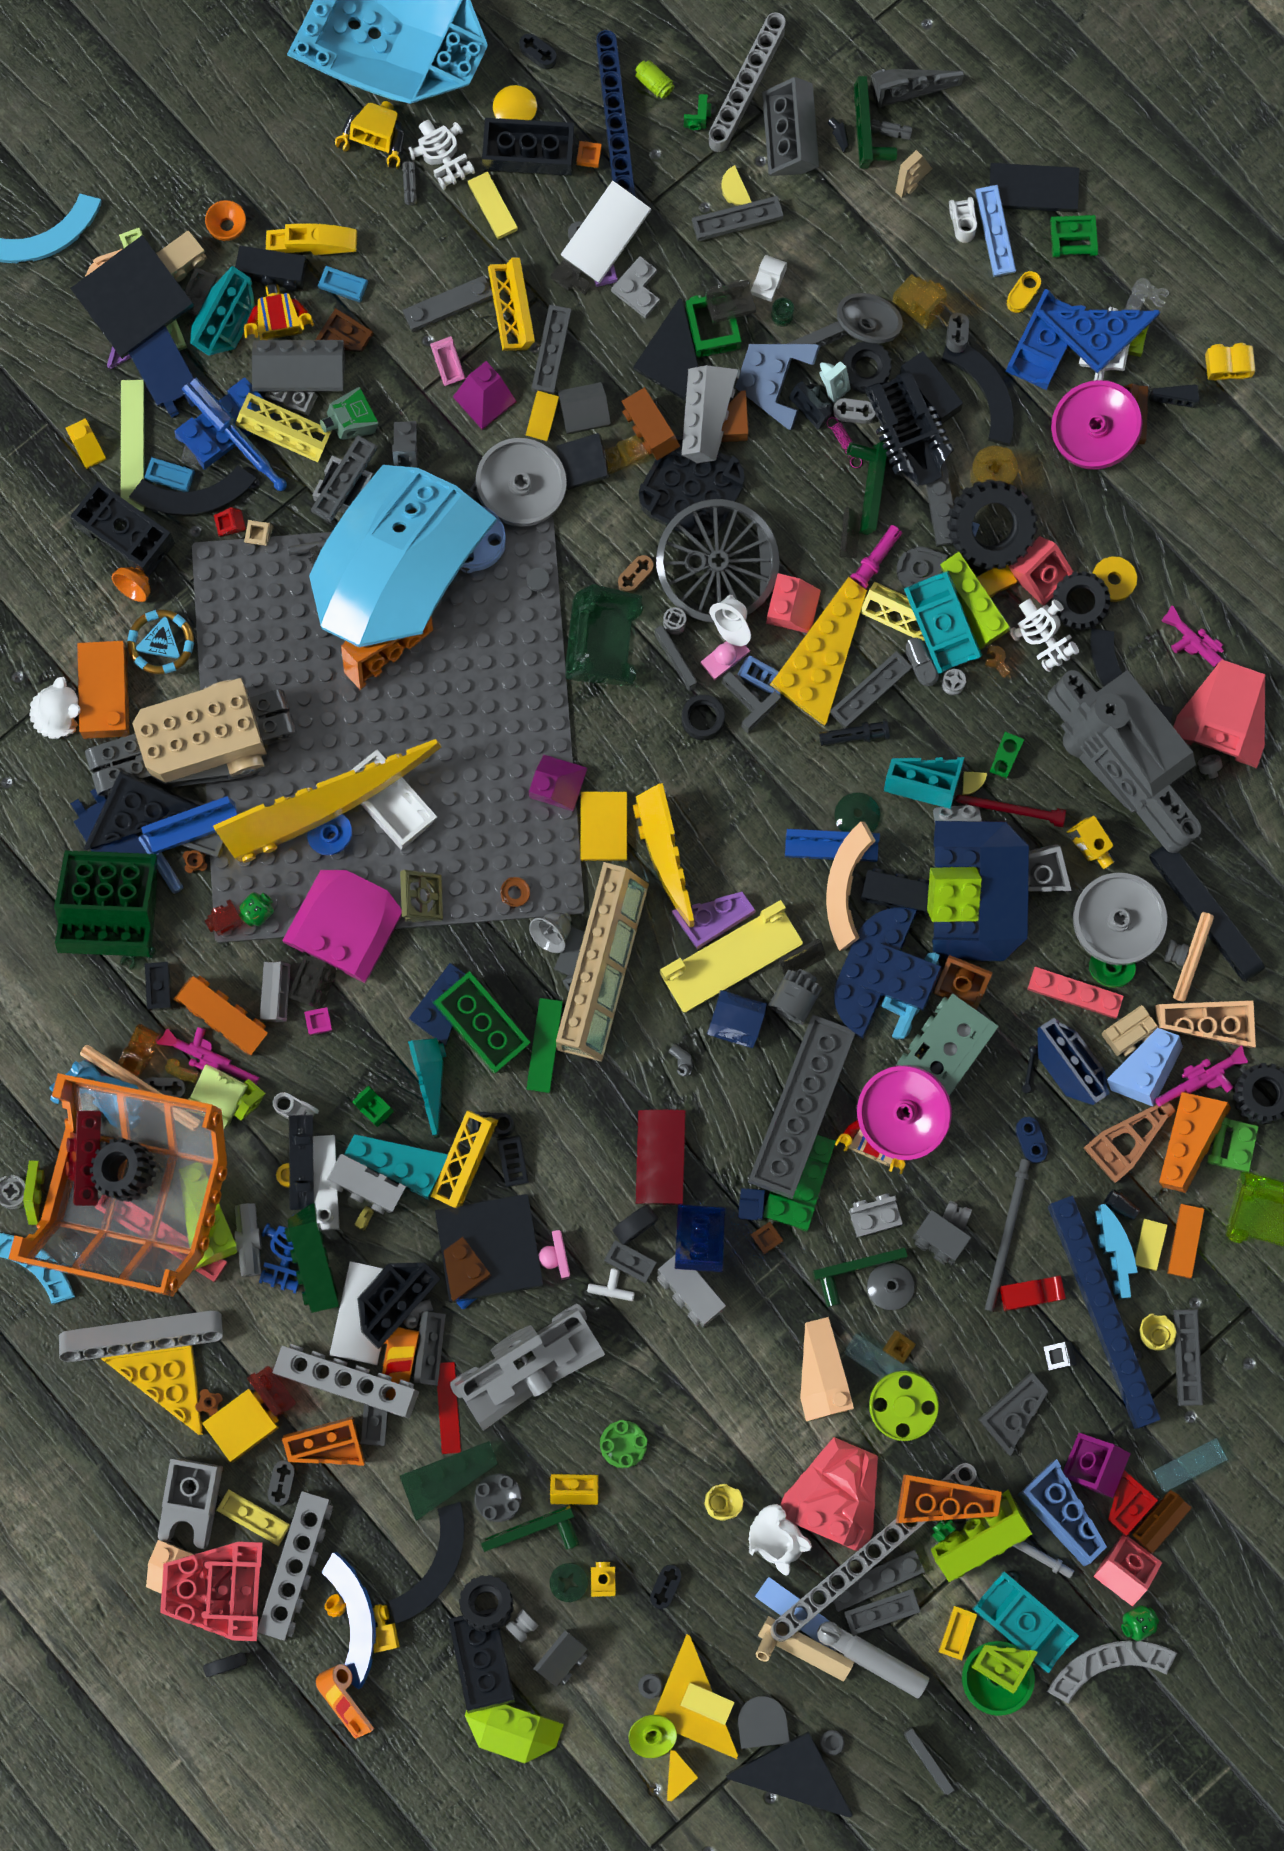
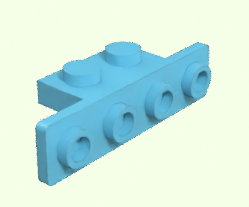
M928 953L925 960L939 965L938 959L940 955ZM885 996L881 1007L900 1016L892 1037L904 1039L910 1033L912 1019L920 1009Z

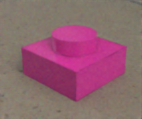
M327 1007L304 1012L309 1036L332 1031Z

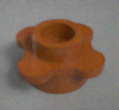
M196 850L185 851L183 854L186 863L185 871L187 873H192L196 870L205 871L207 869V863H205L204 859L206 854Z
M208 1389L201 1390V1397L199 1402L196 1403L195 1408L198 1412L204 1411L213 1416L218 1412L217 1407L222 1402V1395L210 1393ZM208 1400L211 1401L210 1405L206 1403Z

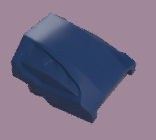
M720 990L706 1035L753 1048L765 1015L766 1003Z

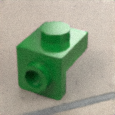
M699 94L698 115L684 114L685 128L690 130L706 129V116L711 117L712 103H707L708 95Z
M367 1086L353 1100V1104L377 1128L394 1112L370 1086Z

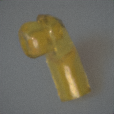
M170 1058L167 1060L165 1070L168 1074L193 1083L197 1081L198 1071L179 1067L180 1062L177 1059Z

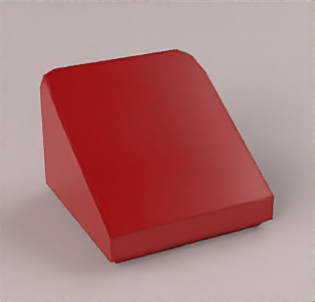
M231 507L214 515L219 537L246 530L240 509Z

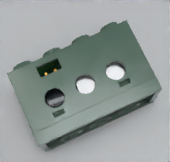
M953 993L949 999L947 997L942 999L935 1010L937 1016L933 1017L931 1015L922 1028L924 1034L922 1036L916 1035L908 1048L911 1052L908 1055L904 1053L896 1063V1066L911 1065L928 1071L941 1082L948 1096H950L999 1027ZM923 1044L929 1048L927 1052L921 1048Z

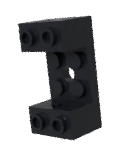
M97 481L70 516L77 529L93 540L96 537L124 556L129 566L141 569L148 578L175 544L168 530L99 481ZM118 521H125L127 527L122 531H117L115 524Z

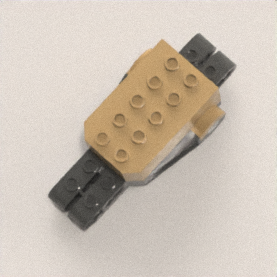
M238 678L221 681L200 691L140 709L132 723L135 734L91 747L85 751L90 772L93 773L92 779L97 795H109L121 769L150 783L158 782L168 788L233 780L251 776L262 771L265 767L263 758L268 757L265 746L289 739L297 734L290 713H287L289 707L284 691L278 689L250 697L242 679Z

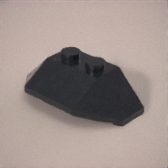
M425 1262L388 1263L357 1298L361 1333L379 1349L437 1284L440 1278Z

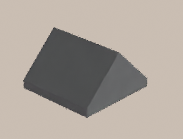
M602 382L557 391L566 434L611 426L606 394Z

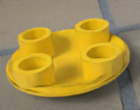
M518 85L505 87L494 98V116L501 119L532 120L537 111L536 98L525 87Z

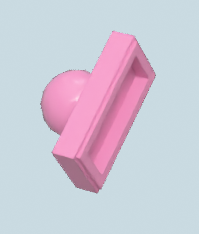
M450 336L431 343L430 346L444 386L466 379L452 337Z
M726 641L704 658L700 664L716 680L747 656L750 650L746 645L735 646Z
M560 1230L552 1231L554 1246H546L540 1250L538 1254L539 1263L546 1269H553L559 1265L561 1279H569L571 1276L562 1233Z

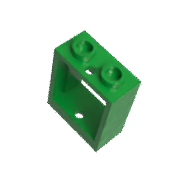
M716 291L710 296L702 297L701 295H696L686 300V313L697 358L741 350V338L730 292ZM725 304L732 335L701 341L694 310Z

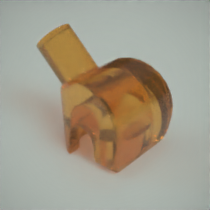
M989 646L987 654L993 655L994 659H987L985 666L996 668L1003 678L1010 674V671L1004 664L1006 658L1005 651L999 646Z

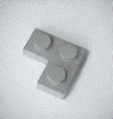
M639 256L611 288V292L646 319L660 303V299L645 288L648 282L656 275L657 269Z

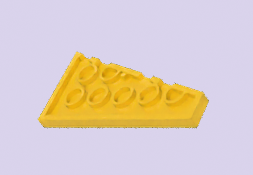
M850 577L846 579L770 683V686L824 726L828 720L867 592L866 589Z

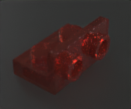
M267 1366L259 1373L254 1372L247 1379L272 1414L278 1418L296 1405V1401L277 1375L272 1373L271 1367Z

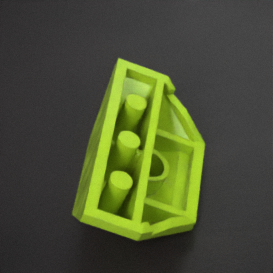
M509 1704L467 1713L466 1710L465 1713L466 1720L479 1748L522 1763H527L556 1748L564 1726L563 1723Z

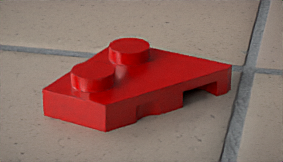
M1124 1470L1115 1492L1108 1521L1127 1537L1156 1505L1158 1499Z

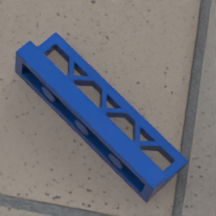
M226 796L143 826L141 829L143 834L149 839L152 852L157 854L215 833L216 831L213 826L238 815V810L235 802Z
M787 829L785 857L834 860L839 847L850 832ZM872 833L876 841L868 848L860 861L877 862L880 833Z

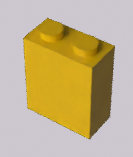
M247 1389L202 1423L227 1459L232 1463L279 1429L276 1424L279 1421L271 1409L268 1412L262 1405L265 1400L257 1390L253 1392L251 1389Z

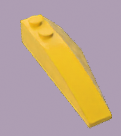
M661 783L636 796V804L633 805L635 818H640L642 825L638 826L640 839H645L654 869L664 890L687 925L694 927L687 889H685V877L683 869L680 868L678 846H675L674 828L664 786Z

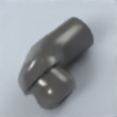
M674 1043L668 1053L678 1060V1074L682 1077L688 1076L693 1070L692 1056Z

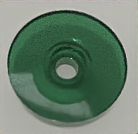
M858 792L850 793L838 802L834 813L835 822L841 832H851L860 822H866L872 833L880 822V809L876 801L869 795ZM860 810L862 816L856 817L854 811Z

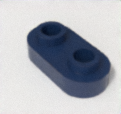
M1022 1118L1016 1124L1015 1132L1023 1155L1030 1163H1040L1046 1158L1048 1152L1040 1126L1034 1118ZM1030 1125L1032 1132H1026L1024 1126ZM1038 1147L1040 1149V1154H1033L1032 1148Z

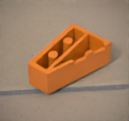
M353 1416L286 1434L282 1438L288 1462L365 1465Z

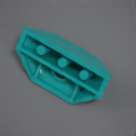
M231 266L212 287L192 324L190 344L208 356L236 348L244 333V326L247 324L253 307H255L250 277L234 266Z

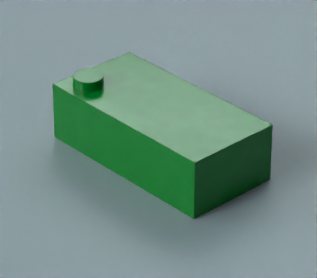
M470 971L432 1002L492 1073L500 1070L531 1043Z

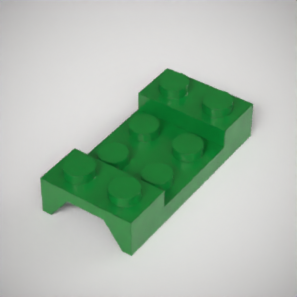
M819 1135L816 1136L793 1199L770 1191L762 1218L778 1221L804 1232L808 1231L836 1142L835 1140Z

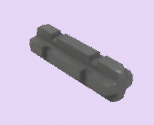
M874 119L870 121L871 133L877 134V132H881V135L897 138L901 136L902 139L907 140L911 138V126L904 125L900 127V124L885 121L879 123V120Z
M409 161L402 164L404 200L406 205H415L417 203L414 162Z

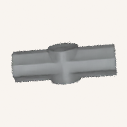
M256 1204L236 1205L237 1231H235L237 1252H239L241 1276L261 1275L260 1249L262 1244L260 1229L257 1226Z

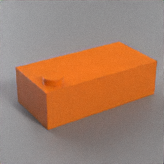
M124 641L77 643L78 692L81 709L79 714L80 734L84 739L129 736L127 646Z

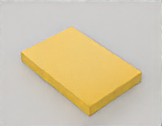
M581 792V861H627V792Z

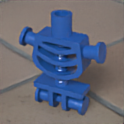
M267 1223L261 1236L265 1237L266 1235L272 1238L270 1243L271 1250L282 1261L280 1266L265 1262V1268L275 1271L272 1275L263 1270L259 1283H269L273 1288L276 1284H280L281 1290H293V1293L296 1294L299 1288L298 1279L297 1281L289 1280L290 1275L297 1277L296 1271L289 1269L290 1262H293L290 1252L291 1249H294L292 1242H287V1245L279 1240L280 1235L287 1240L285 1235L286 1227L279 1226L275 1230ZM276 1243L285 1249L283 1255L276 1250ZM280 1272L285 1273L283 1280L278 1279Z

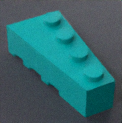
M355 1134L344 1154L372 1171L386 1176L387 1179L406 1186V1189L428 1200L431 1198L433 1189L448 1154Z

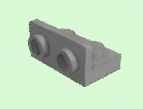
M889 1193L875 1197L876 1201L867 1203L866 1200L853 1203V1208H850L849 1213L857 1238L902 1225L896 1204V1196L890 1197Z

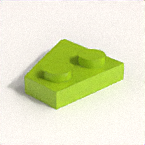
M29 1160L23 1196L29 1225H37L39 1223L41 1184H44V1170L40 1169L39 1161Z

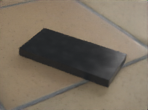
M1003 163L990 164L989 186L998 185L1004 209L1059 212L1078 211L1079 168Z
M491 1608L479 1611V1613L483 1615H489L493 1613L496 1609ZM463 1616L448 1619L467 1713L515 1702L500 1628L489 1632L477 1631L474 1627L471 1628L467 1621L465 1622Z

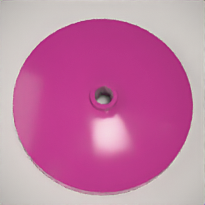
M1095 380L1080 384L1063 396L1054 411L1051 430L1055 445L1066 460L1085 469H1103L1121 462L1134 450L1142 433L1143 420L1136 399L1127 389L1114 382Z
M897 1065L880 1071L866 1083L858 1100L857 1118L863 1136L875 1150L893 1159L912 1160L929 1154L942 1143L951 1125L952 1107L946 1089L934 1075L916 1066ZM905 1107L909 1109V1115L904 1113Z

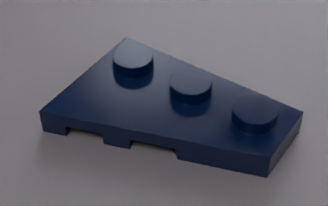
M449 963L408 1018L430 1036L437 1038L444 1046H447L453 1026L432 1002L465 975L464 972Z

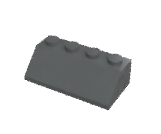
M793 77L763 91L769 175L804 174L818 168L819 156L813 84Z
M253 340V391H343L345 370L343 340Z

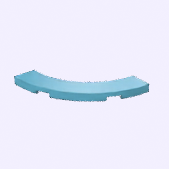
M79 194L75 205L68 215L50 230L24 239L0 238V262L19 263L30 260L37 261L59 253L79 238V235L91 225L102 204L101 199Z
M0 1233L1 1258H9L14 1236ZM43 1250L35 1258V1260L57 1264ZM16 1262L27 1268L37 1277L44 1286L53 1305L75 1298L72 1286L64 1272Z

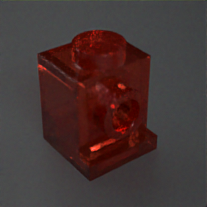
M230 899L226 901L227 906L221 905L211 910V914L207 916L208 919L204 920L210 932L215 931L218 936L243 924Z

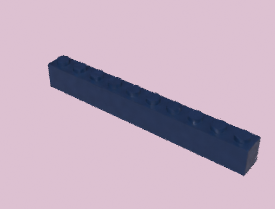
M1070 1196L1051 1203L1047 1207L1134 1429L1161 1420L1074 1197Z

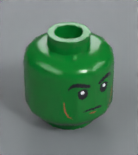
M253 892L239 905V916L251 927L254 925L261 926L274 913L271 906L273 901L264 892L261 895Z
M1139 1605L1123 1615L1121 1628L1128 1638L1131 1637L1135 1641H1142L1156 1633L1159 1619L1152 1608Z

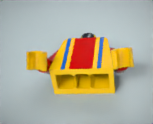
M274 284L266 287L267 297L259 298L258 305L253 307L247 324L244 326L245 338H248L247 336L250 334H254L255 338H258L259 334L260 340H268L302 334L306 324H311L313 327L314 323L311 315L298 300L291 299L288 293L280 294L279 286Z

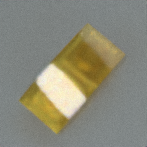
M636 435L619 441L617 446L604 450L609 474L619 471L648 455L641 439H638Z

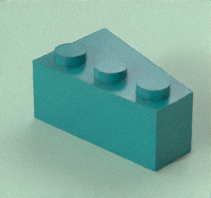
M943 757L935 758V760L892 758L886 776L884 792L951 809L964 757H957V760H943Z

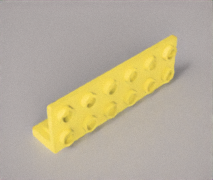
M781 900L762 910L759 917L683 961L679 958L660 969L661 977L683 1013L719 994L720 990H726L802 946L803 942L785 913L786 907Z

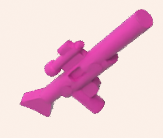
M1174 606L1169 608L1162 622L1176 627L1184 635L1183 639L1171 646L1174 653H1178L1182 649L1191 655L1199 653L1213 667L1221 659L1224 660L1216 653L1217 651L1221 653L1224 651L1221 642L1217 639L1214 641L1203 628L1198 631L1197 635L1180 619Z
M197 1027L194 1040L190 1044L177 1039L169 1029H166L164 1035L157 1041L158 1045L174 1046L200 1059L199 1063L193 1058L190 1059L189 1065L203 1070L205 1065L208 1064L244 1081L250 1079L255 1085L258 1083L259 1077L232 1065V1060L212 1051V1044L204 1039L206 1029Z
M1239 1046L1229 1058L1207 1070L1204 1067L1211 1065L1209 1059L1203 1060L1202 1063L1195 1067L1192 1065L1183 1069L1182 1077H1188L1189 1080L1155 1098L1156 1104L1160 1107L1180 1096L1182 1092L1191 1094L1205 1085L1210 1089L1221 1086L1226 1093L1229 1092L1234 1086L1224 1076V1071L1234 1065H1245L1248 1063L1244 1055L1243 1046Z

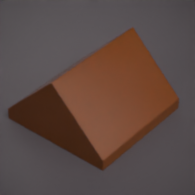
M949 955L935 987L934 994L949 999L953 993L977 1010L993 972Z

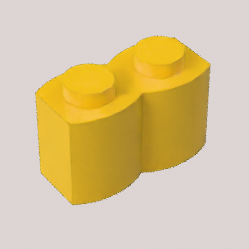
M1237 343L1233 347L1215 344L1208 348L1205 353L1208 380L1246 379L1253 377L1255 373L1253 346L1246 345L1245 343Z

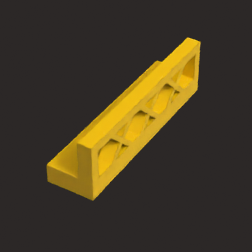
M511 258L507 264H490L488 271L502 350H528L535 342L520 258ZM495 271L506 272L507 280L505 283L496 277ZM501 290L510 295L511 301L508 304L500 299L499 293ZM505 311L514 317L512 325L504 320L503 313ZM509 331L517 337L518 344H508L507 334Z
M470 1110L466 1111L431 1197L454 1208L463 1205L498 1120L492 1117L484 1118ZM470 1118L481 1122L477 1133L470 1134L467 1126ZM468 1139L471 1147L470 1152L461 1156L458 1146L461 1141ZM459 1160L462 1171L460 1175L452 1177L449 1167L451 1163ZM450 1182L453 1190L450 1199L439 1194L442 1184Z

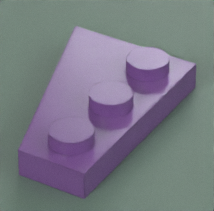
M743 892L720 897L708 903L692 905L694 927L687 925L677 909L672 910L673 916L697 950L755 913V909Z

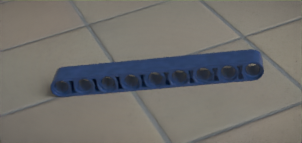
M603 30L598 33L596 43L612 181L620 186L628 187L627 191L635 196L617 40L612 31ZM609 42L611 45L603 46L602 43ZM607 62H611L614 65L611 67H607L604 64ZM614 83L616 86L608 87L607 84ZM612 103H616L619 105L616 108L609 107V105ZM613 124L621 125L618 129H614L611 126ZM618 144L624 146L622 149L614 148ZM623 165L626 169L618 170L616 167Z

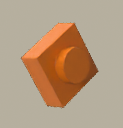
M580 141L577 165L599 168L602 144Z

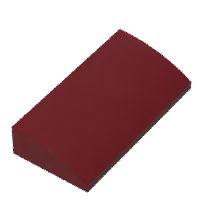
M638 1110L636 1204L683 1205L685 1110Z

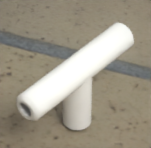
M611 1269L607 1287L588 1284V1293L633 1301L635 1296L634 1292L617 1289L620 1274L618 1269Z

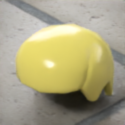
M1152 1313L1142 1320L1140 1336L1145 1346L1152 1350H1166L1175 1342L1177 1334L1175 1325L1165 1315L1157 1316Z
M719 1484L713 1486L707 1492L704 1505L711 1517L720 1521H726L735 1518L742 1511L744 1500L739 1489L732 1488L727 1484Z

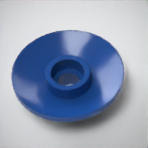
M342 814L308 831V843L319 854H337L349 844L352 837V825L348 818ZM335 833V836L332 839H329V836Z

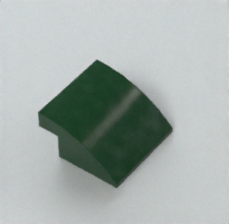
M65 850L54 905L58 920L55 938L57 953L150 957L156 907L157 854Z

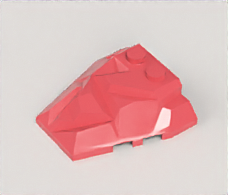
M833 1437L794 1485L784 1494L780 1506L785 1510V1518L796 1526L842 1544V1546L858 1551L870 1541L873 1534L878 1456Z
M235 1542L163 1563L160 1613L224 1636L230 1640L257 1641V1607L262 1542Z

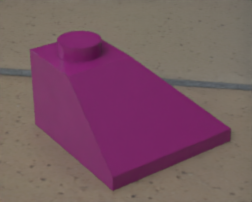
M487 361L468 375L453 396L454 400L481 430L485 429L516 403L515 398L500 375Z
M543 754L529 789V798L574 811L587 768Z

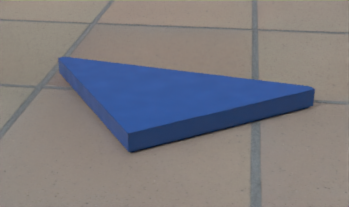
M1038 310L1037 315L1098 374L1160 315V311Z

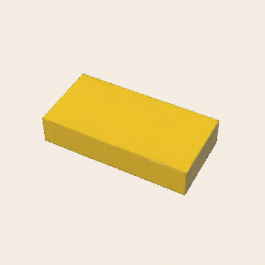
M953 1606L938 1652L962 1661L977 1614Z

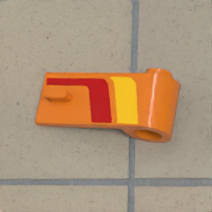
M398 1327L385 1341L384 1344H387L382 1374L392 1377L391 1382L399 1384L400 1380L410 1383L414 1356L418 1347L419 1331ZM389 1389L386 1392V1398H389V1400L395 1398V1389Z
M339 1664L318 1674L316 1686L356 1739L372 1732L374 1727L346 1692V1689L352 1683V1673L347 1666Z

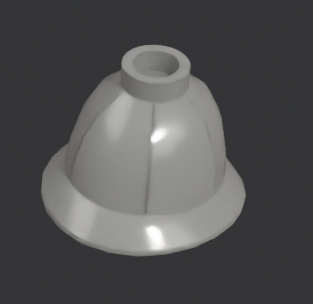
M554 912L542 918H534L529 925V931L533 940L546 951L552 953L563 952L566 947V939L571 931V917L566 912Z

